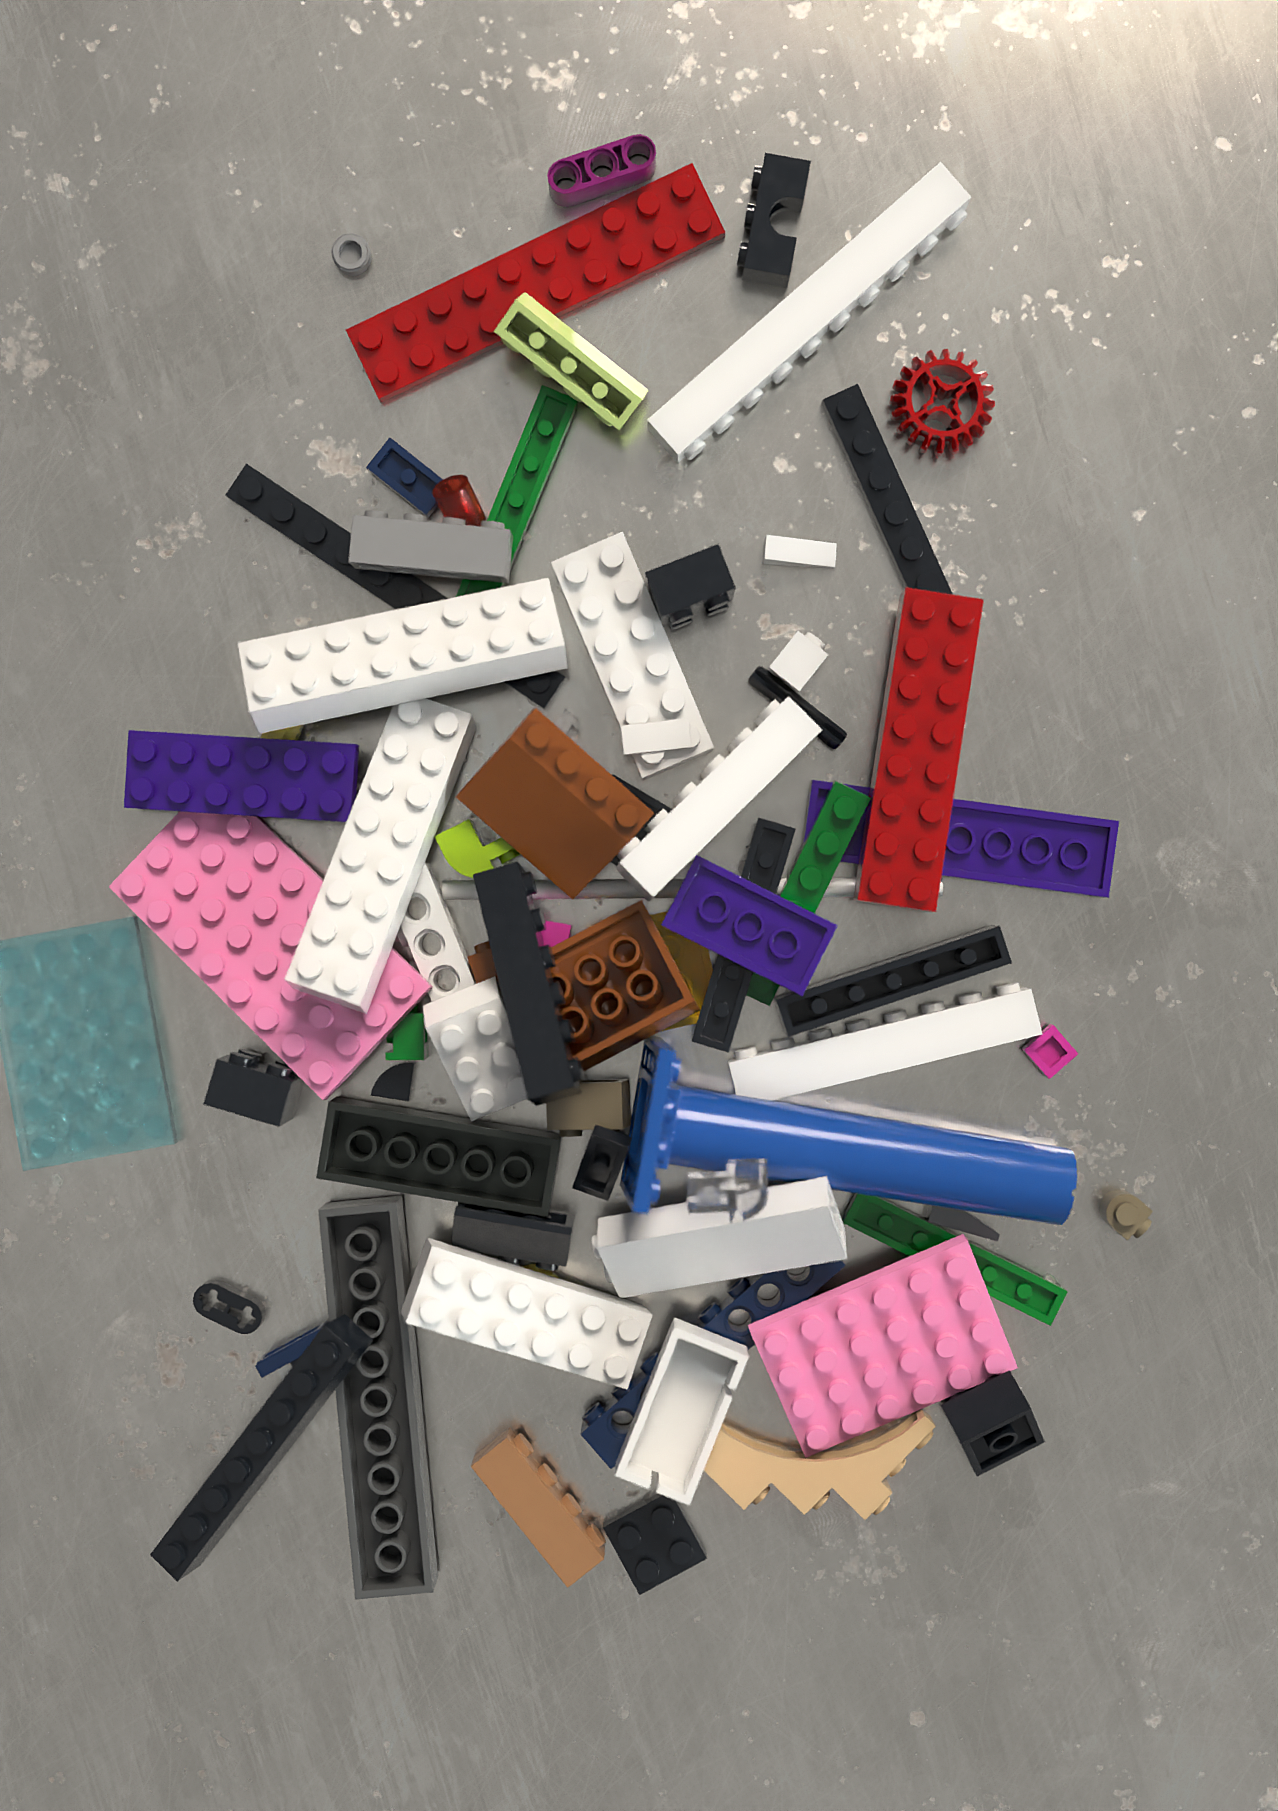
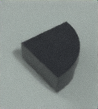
M416 1062L400 1063L383 1072L376 1080L371 1096L410 1101Z

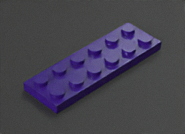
M128 730L124 808L347 822L356 800L359 745Z

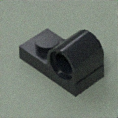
M595 1124L572 1188L609 1201L632 1137Z

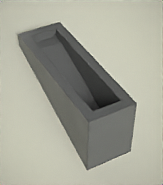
M928 1205L925 1219L929 1223L998 1242L1000 1234L969 1212Z

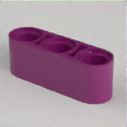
M637 134L554 162L547 174L549 192L553 202L558 206L572 207L650 180L656 169L655 145L649 137ZM641 153L647 156L648 160L644 164L637 165L633 164L629 158L634 154ZM602 165L608 166L612 170L605 177L596 176L592 172L596 167ZM567 177L575 181V184L569 189H561L556 186V183L562 178Z

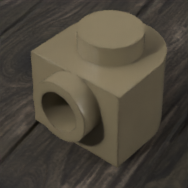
M1112 1190L1100 1202L1099 1210L1102 1219L1127 1241L1132 1235L1135 1238L1141 1237L1152 1223L1148 1217L1153 1211L1141 1200L1125 1190Z

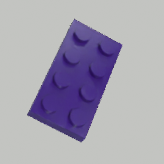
M696 855L661 926L800 996H803L838 925Z

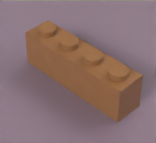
M508 1428L474 1455L471 1468L566 1587L569 1588L604 1560V1543H606V1540L595 1524L591 1523L588 1526L580 1516L582 1510L574 1497L569 1493L564 1496L556 1486L558 1480L550 1467L545 1463L540 1466L532 1456L534 1450L526 1437L521 1433L516 1436L512 1429Z

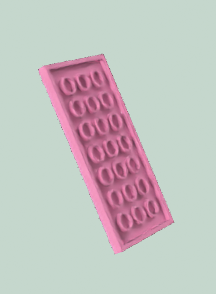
M179 811L109 885V888L322 1100H327L423 999L433 986L392 947L367 1014L293 989L284 979L324 880L258 816Z

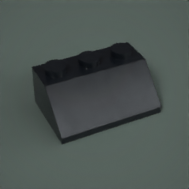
M458 1202L454 1211L452 1245L482 1255L483 1253L498 1255V1260L511 1264H520L522 1259L536 1262L537 1268L557 1271L559 1266H567L575 1215L550 1211L548 1217Z

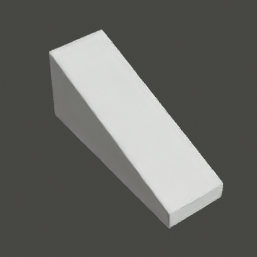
M766 535L763 564L835 569L837 543Z

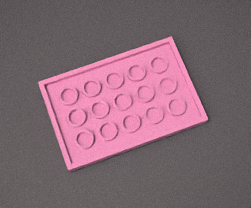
M964 1234L748 1325L751 1336L805 1458L949 1398L956 1393L982 1384L992 1375H1001L1009 1370L1012 1371L1018 1368Z

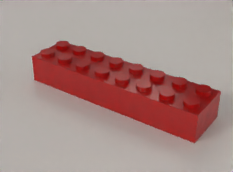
M907 587L900 594L869 793L871 799L867 806L853 901L924 912H936L984 599Z

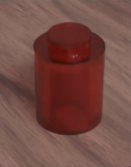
M458 474L447 477L434 487L432 494L444 518L463 519L466 521L465 525L481 527L482 521H486V515L466 475Z

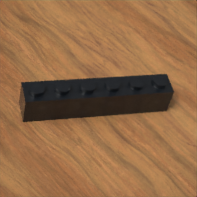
M516 861L473 874L527 1099L535 1106L582 1093L579 1081L585 1079L579 1058L572 1057L569 1043L575 1042V1037L569 1019L563 1020L560 1005L565 1004V998L559 981L554 982L550 968L556 967L551 946L549 944L544 945L541 931L546 930V923L541 908H535L532 895L537 894V887L532 872H526Z
M991 925L807 986L803 996L792 991L774 997V1002L784 1032L790 1037L1011 964L1012 961L1000 926Z

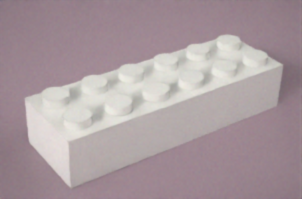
M623 531L552 561L551 565L620 729L622 725L683 718L689 719L692 747L631 754L642 781L713 751V743Z
M789 696L781 704L776 699L773 700L754 721L758 727L753 732L747 726L727 747L730 754L725 759L719 754L703 769V772L699 775L703 781L698 786L691 781L675 797L672 803L676 808L669 814L664 809L660 811L644 829L648 835L642 841L635 836L619 852L617 857L621 862L616 870L648 902L822 731Z
M426 1238L401 1310V1314L408 1324L624 1389H628L653 1316L642 1304L430 1238Z

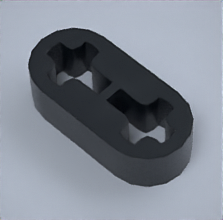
M209 1280L203 1283L194 1293L193 1305L200 1315L237 1333L250 1334L257 1330L265 1319V1307L260 1300L222 1281ZM216 1290L218 1292L217 1299L227 1304V1306L216 1303L213 1307H209L206 1305L208 1298L203 1296V1294ZM247 1306L253 1309L251 1315L256 1320H250L247 1324L242 1323V1315L232 1310V1307L241 1311Z

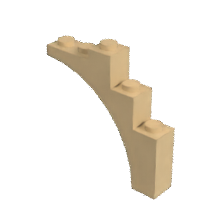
M920 1409L909 1414L897 1425L869 1440L843 1448L826 1449L805 1458L802 1450L780 1448L753 1440L722 1423L704 1471L743 1510L751 1503L756 1505L761 1502L770 1490L768 1485L772 1483L804 1515L811 1508L814 1510L820 1508L829 1498V1490L833 1488L866 1520L872 1513L877 1515L882 1512L890 1502L889 1496L892 1494V1490L885 1478L888 1475L890 1477L895 1476L906 1463L905 1457L915 1447L921 1449L930 1441L934 1434L932 1430L936 1425L931 1416L924 1409Z

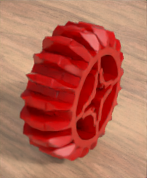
M947 348L942 350L939 359H937L932 350L927 351L925 362L916 356L911 361L912 369L905 366L901 369L900 375L903 380H895L892 389L899 394L892 395L889 399V404L899 408L892 411L891 419L895 421L903 420L896 430L898 434H903L908 430L911 432L907 440L908 445H913L916 439L923 442L920 447L921 453H926L930 444L935 445L934 452L936 456L942 455L945 445H947L952 455L957 454L959 451V443L968 449L973 444L972 436L980 439L985 433L981 425H989L992 420L990 414L985 411L992 410L995 407V401L985 397L992 394L994 391L993 385H981L988 376L987 371L975 374L973 371L978 364L977 360H971L968 366L963 364V351L958 352L954 360L950 359V352ZM933 375L949 376L959 382L953 385L946 384L938 376L933 377ZM918 382H921L924 387L923 394L925 395L926 403L915 413L912 405V390ZM969 393L972 411L969 421L964 424L960 418L962 413L958 407V402L964 395ZM953 397L947 407L940 405L931 409L937 398L942 401ZM931 420H937L941 422L946 429L951 428V430H936L928 427L927 425H925V423Z

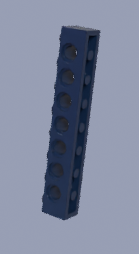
M843 1260L807 1266L805 1272L797 1276L789 1274L787 1270L753 1275L748 1280L742 1277L728 1289L727 1293L730 1296L718 1305L716 1302H713L699 1314L698 1318L701 1321L695 1326L745 1345L748 1351L755 1345L748 1328L749 1324L806 1301L846 1265ZM764 1284H773L779 1290L774 1299L766 1301L758 1297L759 1288ZM736 1309H743L750 1316L745 1324L736 1326L728 1320L730 1313ZM657 1352L643 1362L640 1366L642 1372L632 1381L630 1380L628 1389L616 1386L611 1391L613 1397L603 1406L600 1403H596L582 1417L584 1422L581 1426V1436L610 1469L616 1466V1460L631 1425L630 1423L626 1426H620L613 1421L612 1416L616 1412L626 1411L634 1418L642 1398L641 1392L646 1387L659 1354Z

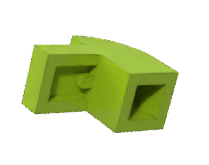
M470 819L434 836L450 866L460 874L473 878V874L496 868L493 861L497 859L500 860L501 864H504L521 855L503 838L485 845L473 820Z

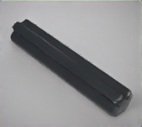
M758 666L750 675L749 684L771 701L776 699L781 704L789 696L822 729L817 737L829 747L836 749L847 736L846 731L766 668Z

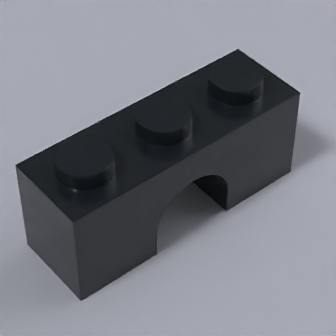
M765 153L763 166L755 165L751 190L758 191L755 205L748 203L744 228L751 229L749 242H741L737 266L744 267L742 280L784 288L788 287L797 238L778 233L772 227L770 219L780 211L788 210L801 213L811 161Z

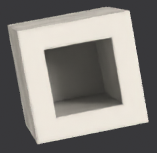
M797 631L770 665L768 671L798 694L827 658L828 654L823 651L826 645L810 632H807L804 636L801 632Z

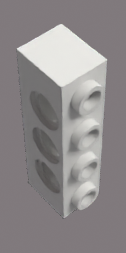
M425 862L411 900L416 897L421 898L427 907L426 914L423 918L416 920L409 915L407 909L397 936L403 947L408 945L415 959L409 962L410 965L433 986L428 992L429 995L424 997L425 1003L428 1004L475 985L476 981L467 958L468 955L447 904L442 898V892L430 863ZM429 933L436 934L441 940V949L436 955L427 954L422 947L423 938ZM442 969H449L456 976V985L450 991L441 989L437 984V975Z

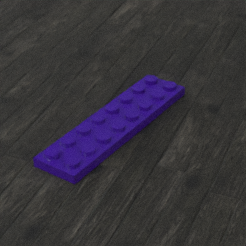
M811 780L803 844L833 782ZM844 784L869 796L870 787ZM953 799L942 876L1109 898L1119 821ZM867 807L840 862L859 864Z

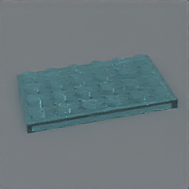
M137 916L0 940V1047L23 1171L177 1143V1134Z

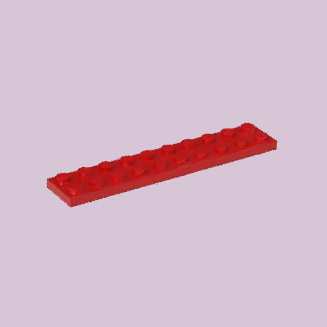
M690 163L346 329V332L379 401L382 403L504 344L501 341V337L494 330L515 300L524 292L558 318L724 238L726 232L693 163Z

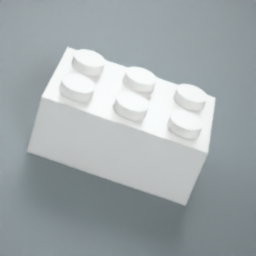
M496 977L423 1006L425 1027L471 1121L527 1099L501 989Z

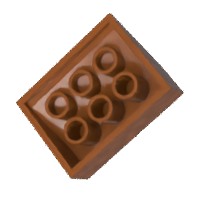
M533 708L455 796L572 900L632 840L654 814L652 810L537 708Z
M642 900L551 947L556 967L550 968L554 982L559 981L565 998V1004L560 1005L563 1020L569 1019L575 1037V1042L569 1043L572 1057L579 1058L583 1072L700 1011Z

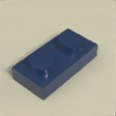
M390 437L366 467L370 473L427 518H429L452 489L449 483Z

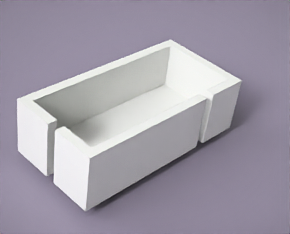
M674 1317L616 1460L615 1476L649 1489L651 1470L658 1473L656 1476L657 1493L690 1505L731 1403V1389L736 1390L749 1358L747 1347Z

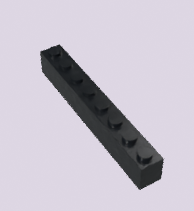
M346 1314L328 1322L321 1328L151 1552L150 1556L177 1582L204 1562L372 1343L373 1339Z

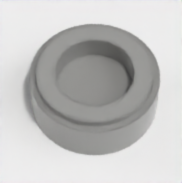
M353 233L344 234L336 239L332 246V259L337 269L343 274L357 276L364 273L370 266L372 259L371 250L365 239Z

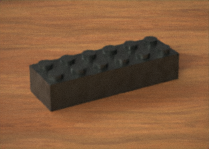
M335 1097L328 1102L316 1179L548 1217L562 1137L558 1133L480 1120L471 1121L468 1118Z

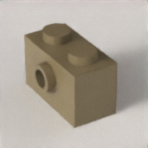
M584 1079L579 1081L582 1093L546 1103L547 1130H559L560 1137L582 1136V1130H593L595 1124L620 1133V1129H625L631 1125L629 1079Z

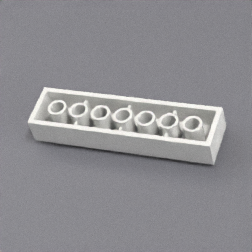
M549 578L238 643L249 712L259 734L568 668L565 644Z
M428 699L393 705L284 979L293 989L367 1014L476 731L472 714Z

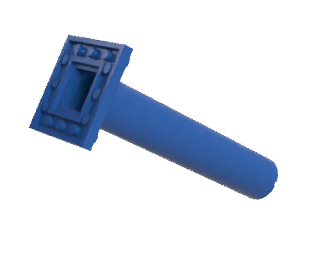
M651 1036L644 1040L631 1115V1125L628 1133L632 1140L624 1159L620 1187L632 1212L649 1214L650 1203L657 1204L660 1192V1179H656V1168L668 1169V1164L785 1183L827 1177L831 1190L1053 1225H1063L1071 1212L1075 1198L1072 1196V1191L1076 1189L1077 1163L1074 1152L1068 1148L677 1086L675 1083H677L679 1078L681 1059L675 1055L676 1051L661 1037Z

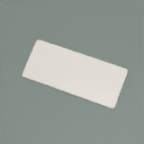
M688 718L621 726L623 752L625 755L692 747Z

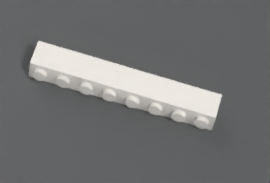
M1018 982L996 987L997 994L982 997L981 992L969 993L959 996L960 1003L945 1006L944 1001L932 1002L922 1005L921 1013L907 1016L906 1010H900L883 1015L884 1022L872 1025L869 1024L868 1019L846 1024L847 1031L832 1034L831 1028L808 1033L810 1040L795 1043L794 1038L791 1037L771 1042L772 1049L757 1052L756 1046L734 1051L735 1058L728 1059L727 1062L735 1094L772 1101L1042 1035L1032 989L1020 988Z

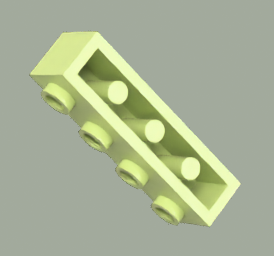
M526 292L515 300L494 330L509 349L516 353H522L532 361V365L537 371L546 377L555 379L563 386L564 391L578 402H584L594 410L596 417L608 426H614L620 430L648 392V389Z

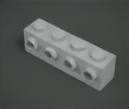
M366 510L364 516L353 515L348 562L355 569L509 583L513 535L510 529H504L505 524L500 522L482 521L481 527L465 525L466 521L459 518L445 517L442 518V523L427 522L426 516L418 514H404L403 519L388 518V513Z

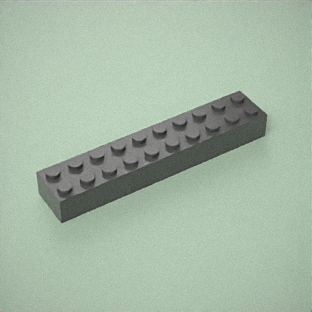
M402 1196L325 1203L318 1212L329 1322L346 1314L373 1339L372 1343L335 1389L355 1600L432 1593L438 1579L415 1326L406 1323L401 1314L411 1284Z

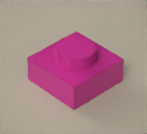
M1049 1024L1042 1030V1035L1035 1036L1022 1048V1051L1048 1079L1052 1078L1078 1055L1077 1051L1052 1024Z

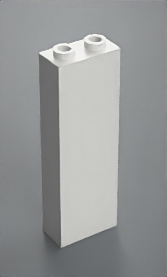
M827 1177L649 1209V1214L629 1212L598 1218L597 1235L592 1237L595 1257L602 1259L608 1284L613 1283L619 1298L847 1259L845 1228Z

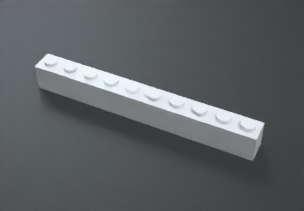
M940 162L647 419V429L677 463L685 456L688 460L694 458L706 446L704 440L715 431L719 435L734 422L735 418L732 415L743 405L746 409L751 408L764 395L762 389L772 380L776 384L782 381L792 371V362L800 355L807 358L814 353L822 344L820 338L830 329L834 333L840 330L850 320V311L858 304L865 307L871 303L880 293L878 287L888 278L892 282L897 280L909 268L910 265L907 261L917 253L922 257L929 252L939 239L936 236L946 227L950 231L955 229L968 215L965 210L971 196Z

